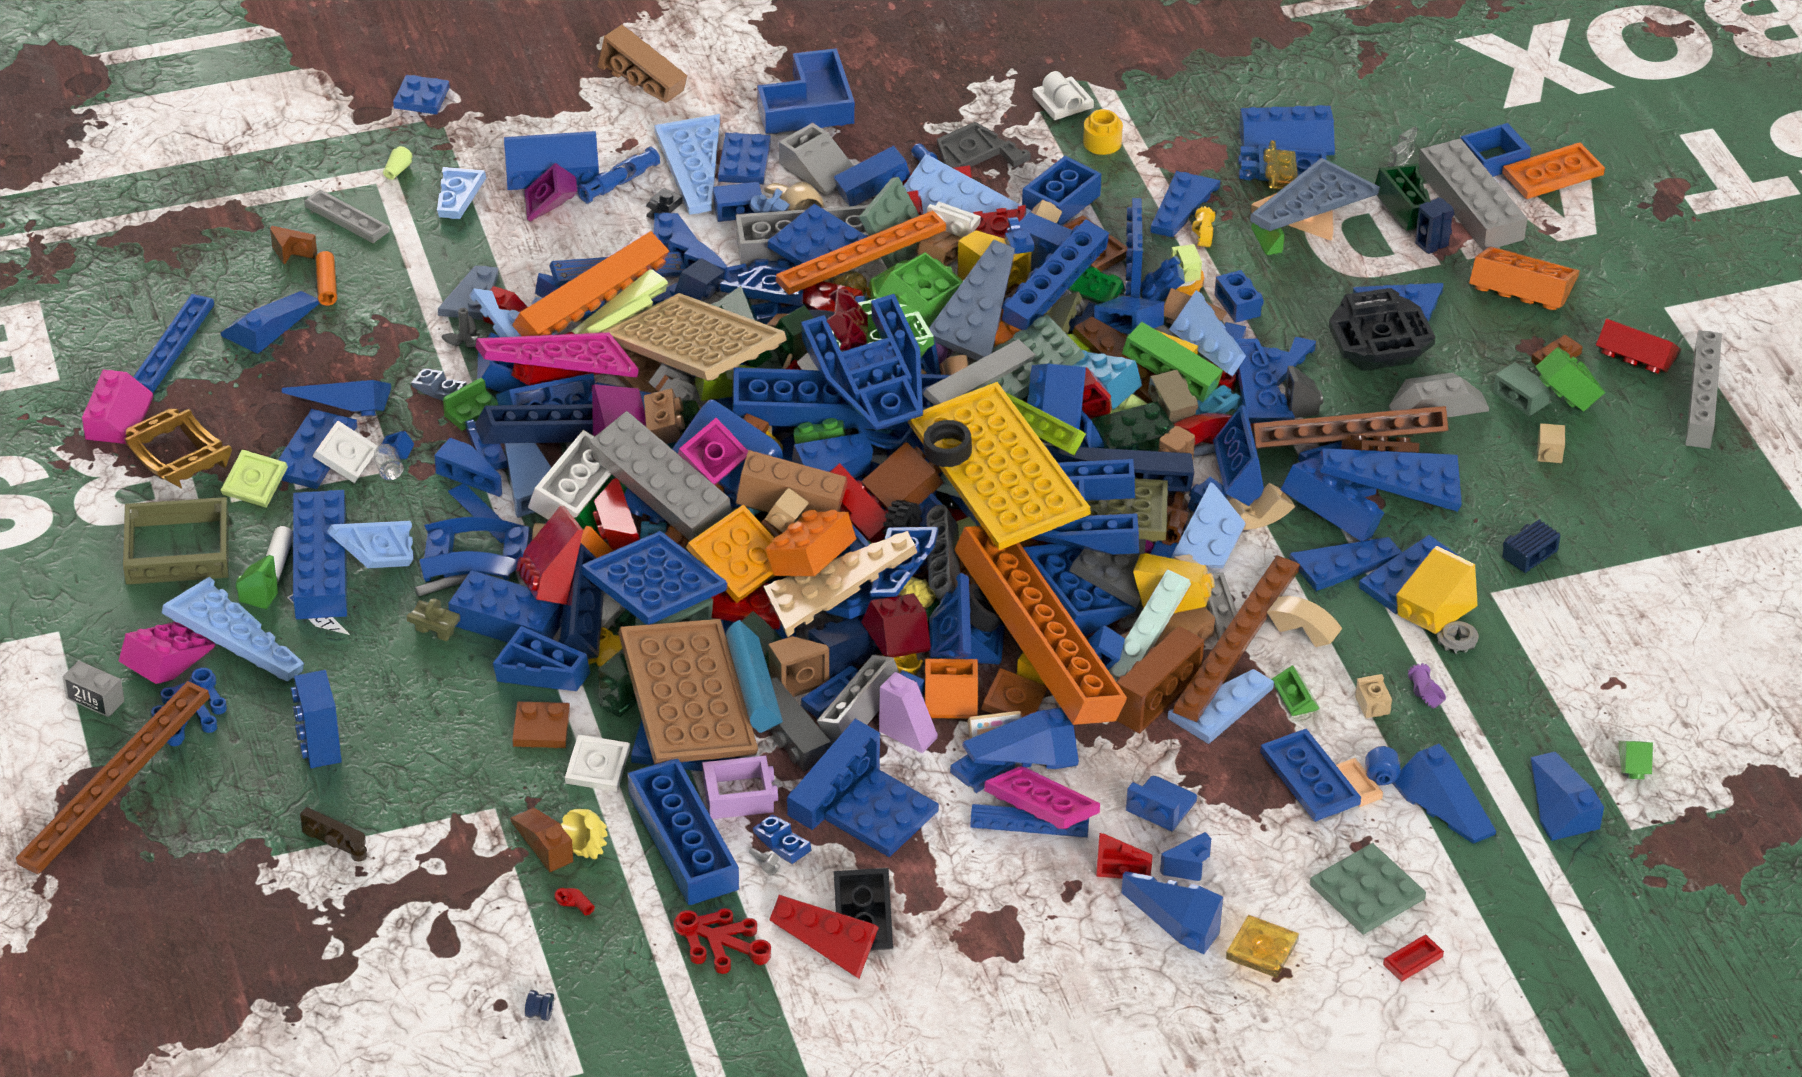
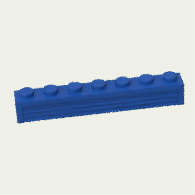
M972 804L970 828L1088 838L1089 818L1067 829H1060L1050 822L1038 819L1033 814L1015 807Z

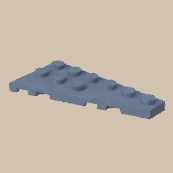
M1321 158L1251 214L1250 221L1262 229L1271 231L1378 195L1380 187Z
M996 240L992 241L929 327L934 336L935 343L975 360H980L992 353L1015 248Z

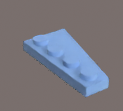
M1196 290L1169 330L1182 340L1198 345V352L1233 376L1246 355L1234 338L1226 331L1224 324L1216 317L1212 307L1206 303L1202 293Z
M1252 669L1222 684L1197 722L1173 713L1174 709L1168 711V719L1209 744L1268 694L1274 687V681Z

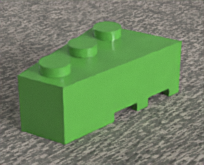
M1557 347L1536 365V368L1541 373L1539 379L1546 387L1552 386V390L1560 398L1564 396V399L1572 408L1577 406L1584 412L1605 391L1584 362L1580 361L1577 364L1578 360L1574 356L1570 358L1567 352Z

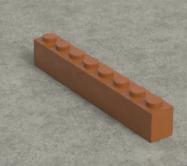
M1446 406L1250 424L1256 449L1351 440V435H1364L1366 439H1373V436L1396 437L1448 431Z

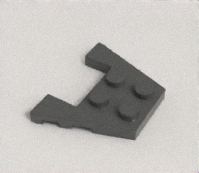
M977 122L970 123L937 138V147L943 163L952 168L969 165L972 167L998 154H1001L1013 168L1029 161L1031 158L1029 151L1025 149L1021 151L1015 147V143L1009 140L1006 142L998 138L997 133Z

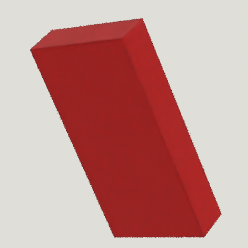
M1425 934L1384 958L1383 965L1402 982L1443 958L1444 951Z

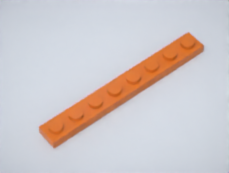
M932 210L776 274V282L788 295L946 231V223Z

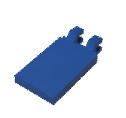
M1258 145V148L1241 146L1238 157V164L1241 165L1239 179L1252 180L1256 178L1262 181L1290 183L1319 159L1323 158L1326 160V151Z

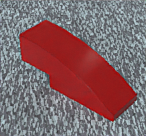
M1224 413L1198 414L1173 424V428L1180 426L1194 434V445L1201 441L1214 444L1213 439L1233 415Z

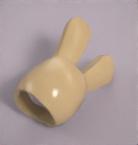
M798 182L790 188L779 183H772L764 187L765 192L772 195L777 188L783 191L780 198L790 204L787 211L807 210L813 204L824 208L821 195L809 183Z

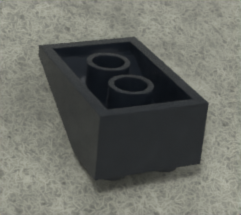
M889 868L834 871L836 912L875 924L879 927L870 951L893 949Z

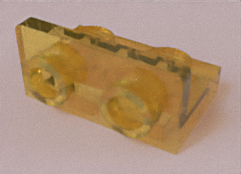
M1270 140L1269 148L1264 150V162H1267L1265 177L1269 178L1270 188L1283 189L1298 177L1295 151L1276 150L1275 141Z

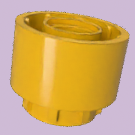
M1100 109L1094 111L1084 121V147L1088 151L1100 155L1112 154L1118 151L1122 145V121L1110 110Z

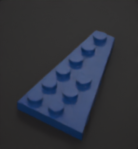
M1132 198V207H1127V221L1131 222H1127L1126 246L1128 248L1126 251L1125 296L1140 298L1143 256L1141 198Z
M1323 448L1319 454V469L1321 473L1457 512L1462 505L1458 455Z

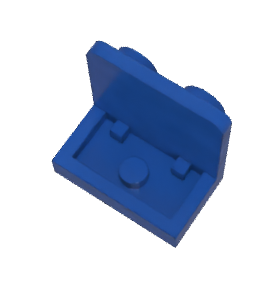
M1151 776L1143 786L1132 782L1127 788L1126 811L1173 832L1196 803L1197 795L1158 776Z

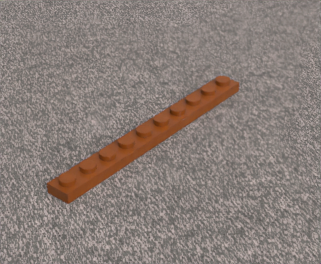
M1276 555L1175 703L1173 713L1195 722L1199 720L1269 616L1267 613L1269 608L1278 597L1284 594L1299 572V563Z
M187 681L16 857L17 864L39 875L210 698L208 690Z

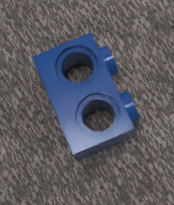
M1242 270L1216 276L1214 295L1235 323L1261 316V307L1264 304L1263 296L1260 292H1257L1250 278H1247Z

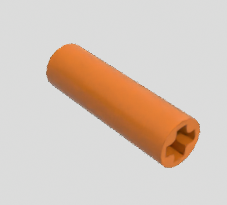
M323 251L316 256L318 300L322 305L329 306L337 301L335 260L332 253Z

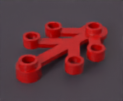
M723 908L718 912L698 916L693 911L685 910L680 912L674 920V930L679 935L686 936L690 946L691 962L702 964L706 961L707 951L705 947L700 945L698 935L707 938L715 958L714 969L719 974H726L731 970V959L726 956L722 945L749 955L750 959L757 965H764L771 958V944L768 941L759 939L750 944L731 936L739 933L747 937L756 935L758 931L757 921L753 918H746L742 922L733 924V912L730 909ZM717 923L721 927L710 928L707 925Z

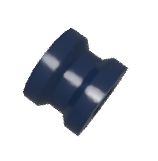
M530 990L525 1003V1017L533 1018L538 1016L541 1020L549 1021L554 1006V994L546 993L543 995L539 994L537 990Z

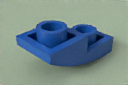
M773 814L753 827V832L767 847L791 864L812 851L809 841L792 833L790 823Z

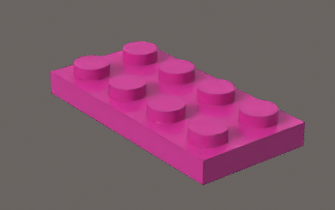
M1022 766L985 781L984 791L994 795L999 800H1004L1014 805L1017 809L1033 814L1038 819L1050 822L1060 829H1067L1100 813L1101 803Z

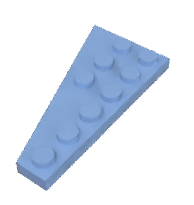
M720 114L654 125L655 135L679 192L683 196L682 199L689 215L712 211Z
M925 154L904 185L907 192L918 190L922 199L923 214L927 213V207L930 204L936 206L938 202L972 214L976 211L988 213L996 212V209L999 208L1011 210L1022 206ZM1026 208V215H1027L1029 212H1032L1031 210H1029L1028 208Z
M211 577L206 578L163 605L162 614L173 621L190 628L193 632L201 634L212 640L215 644L223 646L234 652L237 656L247 659L257 667L269 671L280 679L289 681L303 671L304 663L286 646H279L275 642V636L271 632L265 633L261 629L262 624L239 603L231 602L228 599V593L224 589L218 590L214 586L215 581Z

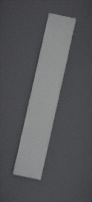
M1017 339L926 388L923 395L935 406L991 384L1033 361L1036 354Z

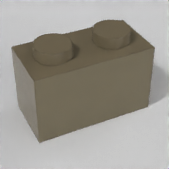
M1178 370L1150 377L1148 394L1167 428L1196 414L1198 401L1194 395H1191L1186 379L1181 377Z

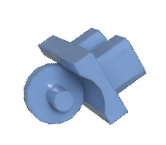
M778 188L770 199H767L765 195H757L750 201V207L754 213L787 211L790 204L780 198L783 191Z

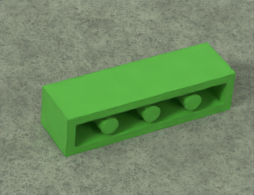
M1143 322L1127 337L1122 351L1123 355L1136 360L1138 364L1156 375L1178 370L1181 377L1186 379L1191 395H1194L1201 402H1204L1218 387L1223 372L1219 367Z

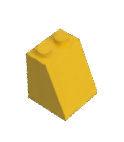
M974 231L958 240L957 276L964 281L992 241L996 240L1006 244L1005 239ZM1031 252L1014 254L1007 289L1015 283H1026L1029 272H1031Z
M1438 546L1433 548L1396 594L1398 616L1434 634L1443 630L1445 625L1456 621L1478 606L1475 564Z
M1147 553L1140 554L1133 573L1143 608L1146 606L1167 569L1189 579L1191 582L1190 587L1174 613L1206 607L1208 599L1211 597L1212 588L1215 587L1213 575L1207 572L1206 565Z

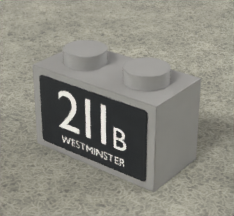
M79 660L62 676L66 699L106 717H109L124 702L120 678Z

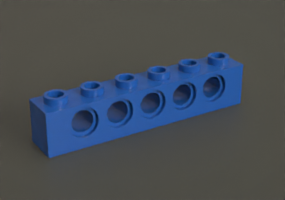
M1087 219L1080 226L1076 225L1071 231L1070 236L1059 243L1057 250L1045 258L1043 265L1039 269L1035 268L1029 280L1019 285L1012 298L1008 297L1002 305V321L1020 330H1026L1037 318L1042 317L1107 248L1109 233Z

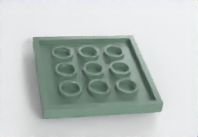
M1047 314L1044 317L1037 318L1026 330L1018 331L1011 339L997 345L993 349L992 353L1019 339L1036 355L1033 361L991 384L998 382L1006 393L1021 400L1029 395L1032 365L1058 364L1072 366L1083 359L1085 355L1075 342Z

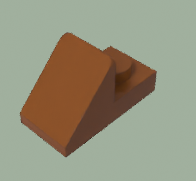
M271 226L272 247L283 264H286L291 254L314 259L317 254L316 237L314 234Z

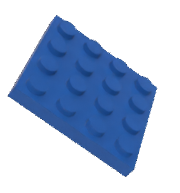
M661 531L581 565L583 576L646 625L653 624L727 590L726 580Z

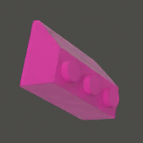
M103 369L82 416L85 439L126 444V429L144 420L153 399V393L127 372Z

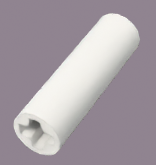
M285 526L275 529L266 556H274L277 584L293 541V531Z

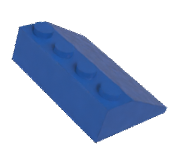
M1061 544L1023 547L1084 636L1135 612V607L1069 571L1073 562L1084 549Z

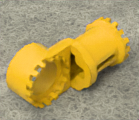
M1201 206V208H1198L1195 213L1196 220L1192 224V231L1200 237L1198 238L1197 245L1209 248L1213 238L1212 222H1214L1216 217L1215 211L1210 209V207L1206 208L1204 206L1203 208Z

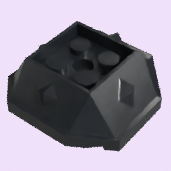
M1392 288L1346 294L1340 306L1329 320L1330 332L1342 357L1350 359L1362 371L1413 364L1423 353L1435 345L1436 337L1421 307L1411 300L1399 296V293Z

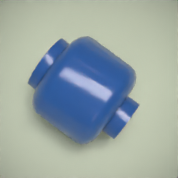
M1378 746L1368 752L1365 757L1366 775L1370 780L1375 781L1377 785H1389L1400 777V759L1394 749Z

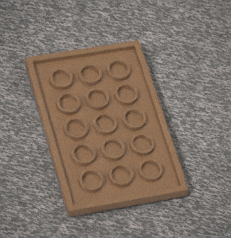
M721 619L620 627L618 634L654 764L673 759L687 762L757 754L758 746L750 724Z

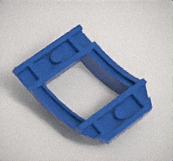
M461 517L426 524L424 526L428 534L425 556L423 559H419L424 580L429 582L431 577L442 574L444 578L469 574L471 570L483 574L501 576L504 580H508L510 574L517 570L519 557H523L524 550L532 541L533 531L528 526L485 517ZM469 531L505 533L503 555L476 551L453 552L455 534Z

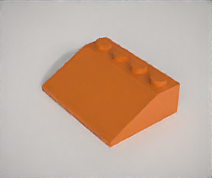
M1490 246L1475 257L1469 284L1475 285L1477 290L1498 291V295L1510 298L1513 295L1520 297V301L1524 303L1534 304L1535 301L1542 303L1546 309L1556 310L1565 304L1579 276L1580 270Z

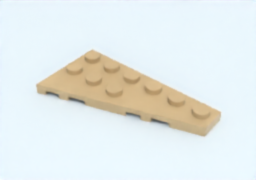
M908 531L895 534L890 538L872 543L867 547L846 553L844 556L834 559L816 576H789L782 580L774 581L764 586L765 593L787 637L795 633L794 628L801 623L809 624L814 620L813 616L821 610L829 611L860 590L859 586L867 580L873 582L879 578L878 573L884 569L894 568L916 554V546Z

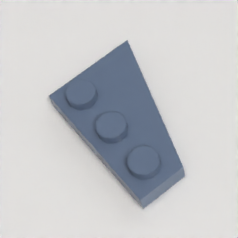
M474 266L438 307V316L459 318L458 310L460 308H467L468 317L471 316L473 319L484 320L483 314L480 311L482 306L477 300L473 302L470 298V293L473 288L490 291L493 286H496L499 276L498 268Z

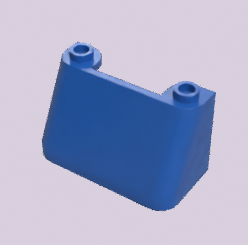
M712 399L700 408L672 448L678 454L680 447L717 418L747 450L783 459L782 449L775 440ZM745 460L718 482L719 485L724 487L725 494L729 497L730 505L733 508L741 507V505L736 504Z

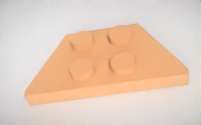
M1275 194L1254 202L1251 205V212L1253 213ZM1333 210L1289 224L1288 226L1331 241L1333 239Z

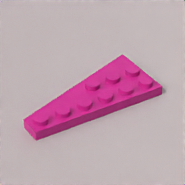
M610 332L477 338L475 345L482 357L491 361L636 378L639 371Z

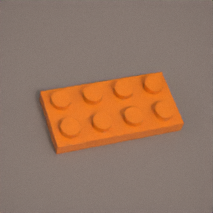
M1579 142L1503 166L1502 174L1526 199L1602 176L1604 175L1605 167Z

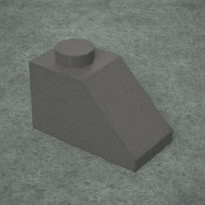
M1288 366L1285 397L1289 410L1293 412L1295 418L1319 415L1320 405L1323 404L1322 391L1317 389L1314 380L1294 366Z

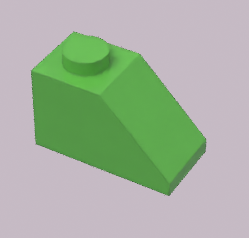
M267 555L250 565L244 574L238 577L236 590H238L239 602L264 609L269 607L278 594L273 555Z
M1619 741L1621 773H1628V779H1645V774H1652L1653 742Z

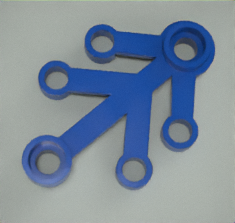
M208 668L194 670L189 682L208 690L212 713L219 715L226 712V700L220 697L214 688L216 677ZM185 683L175 687L164 688L161 691L162 702L166 704ZM203 704L196 711V714L201 720L202 730L206 733H211L217 729L216 717L210 715ZM162 705L152 708V717L163 707ZM188 721L166 743L170 746L180 745L185 739L184 728Z

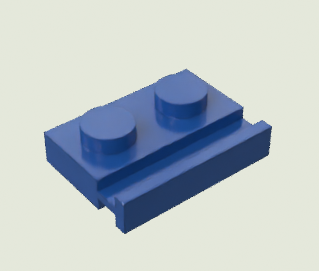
M967 754L950 765V773L966 786L974 788V792L977 794L985 788V781L1013 770L1015 762H1007L1006 765L973 763Z

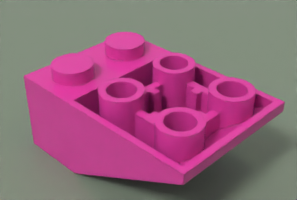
M173 621V623L156 625L152 628L138 629L137 631L126 633L119 662L153 683L158 684L174 680L215 647V643L201 634L193 632L190 628Z

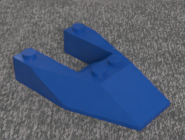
M895 294L871 301L872 320L882 340L841 352L825 315L801 322L802 340L813 363L825 380L875 430L923 416L920 347Z
M1133 459L1058 463L1085 501L1135 498ZM1138 515L1085 516L1034 536L1032 539L1113 555L1139 553Z

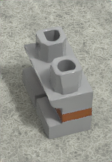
M664 363L661 364L649 381L658 392L672 388L676 397L681 398L683 406L691 409V404L694 402L700 407L707 402V400L701 401L696 386L692 384L694 379L689 374Z

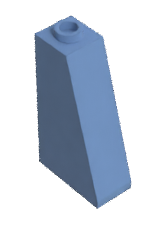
M504 443L517 518L535 512L528 508L535 487L551 469V466L535 443Z

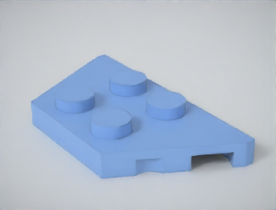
M1210 482L1171 557L1172 559L1176 556L1190 554L1193 556L1192 559L1202 565H1206V567L1224 568L1246 523L1214 483Z
M411 521L333 524L327 531L331 537L367 568L409 566L413 560V550L411 549L413 540L409 536V531L412 527Z

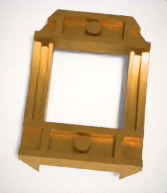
M168 409L126 429V444L136 457L154 474L181 489L180 480L189 479L198 471L214 467L215 463L226 468L232 452L231 446H223L222 441L203 428L192 415L190 409L179 413L178 409ZM179 426L199 450L165 465L156 459L142 443L151 442L154 437L162 433H170L175 430V427Z

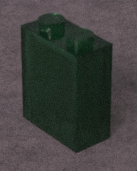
M622 648L598 669L600 707L619 718L637 703Z

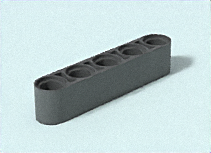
M937 505L927 513V527H938L935 547L928 555L929 587L939 602H941L946 592L951 594L958 586L956 577L960 574V558L954 550L959 540L958 524L945 505Z

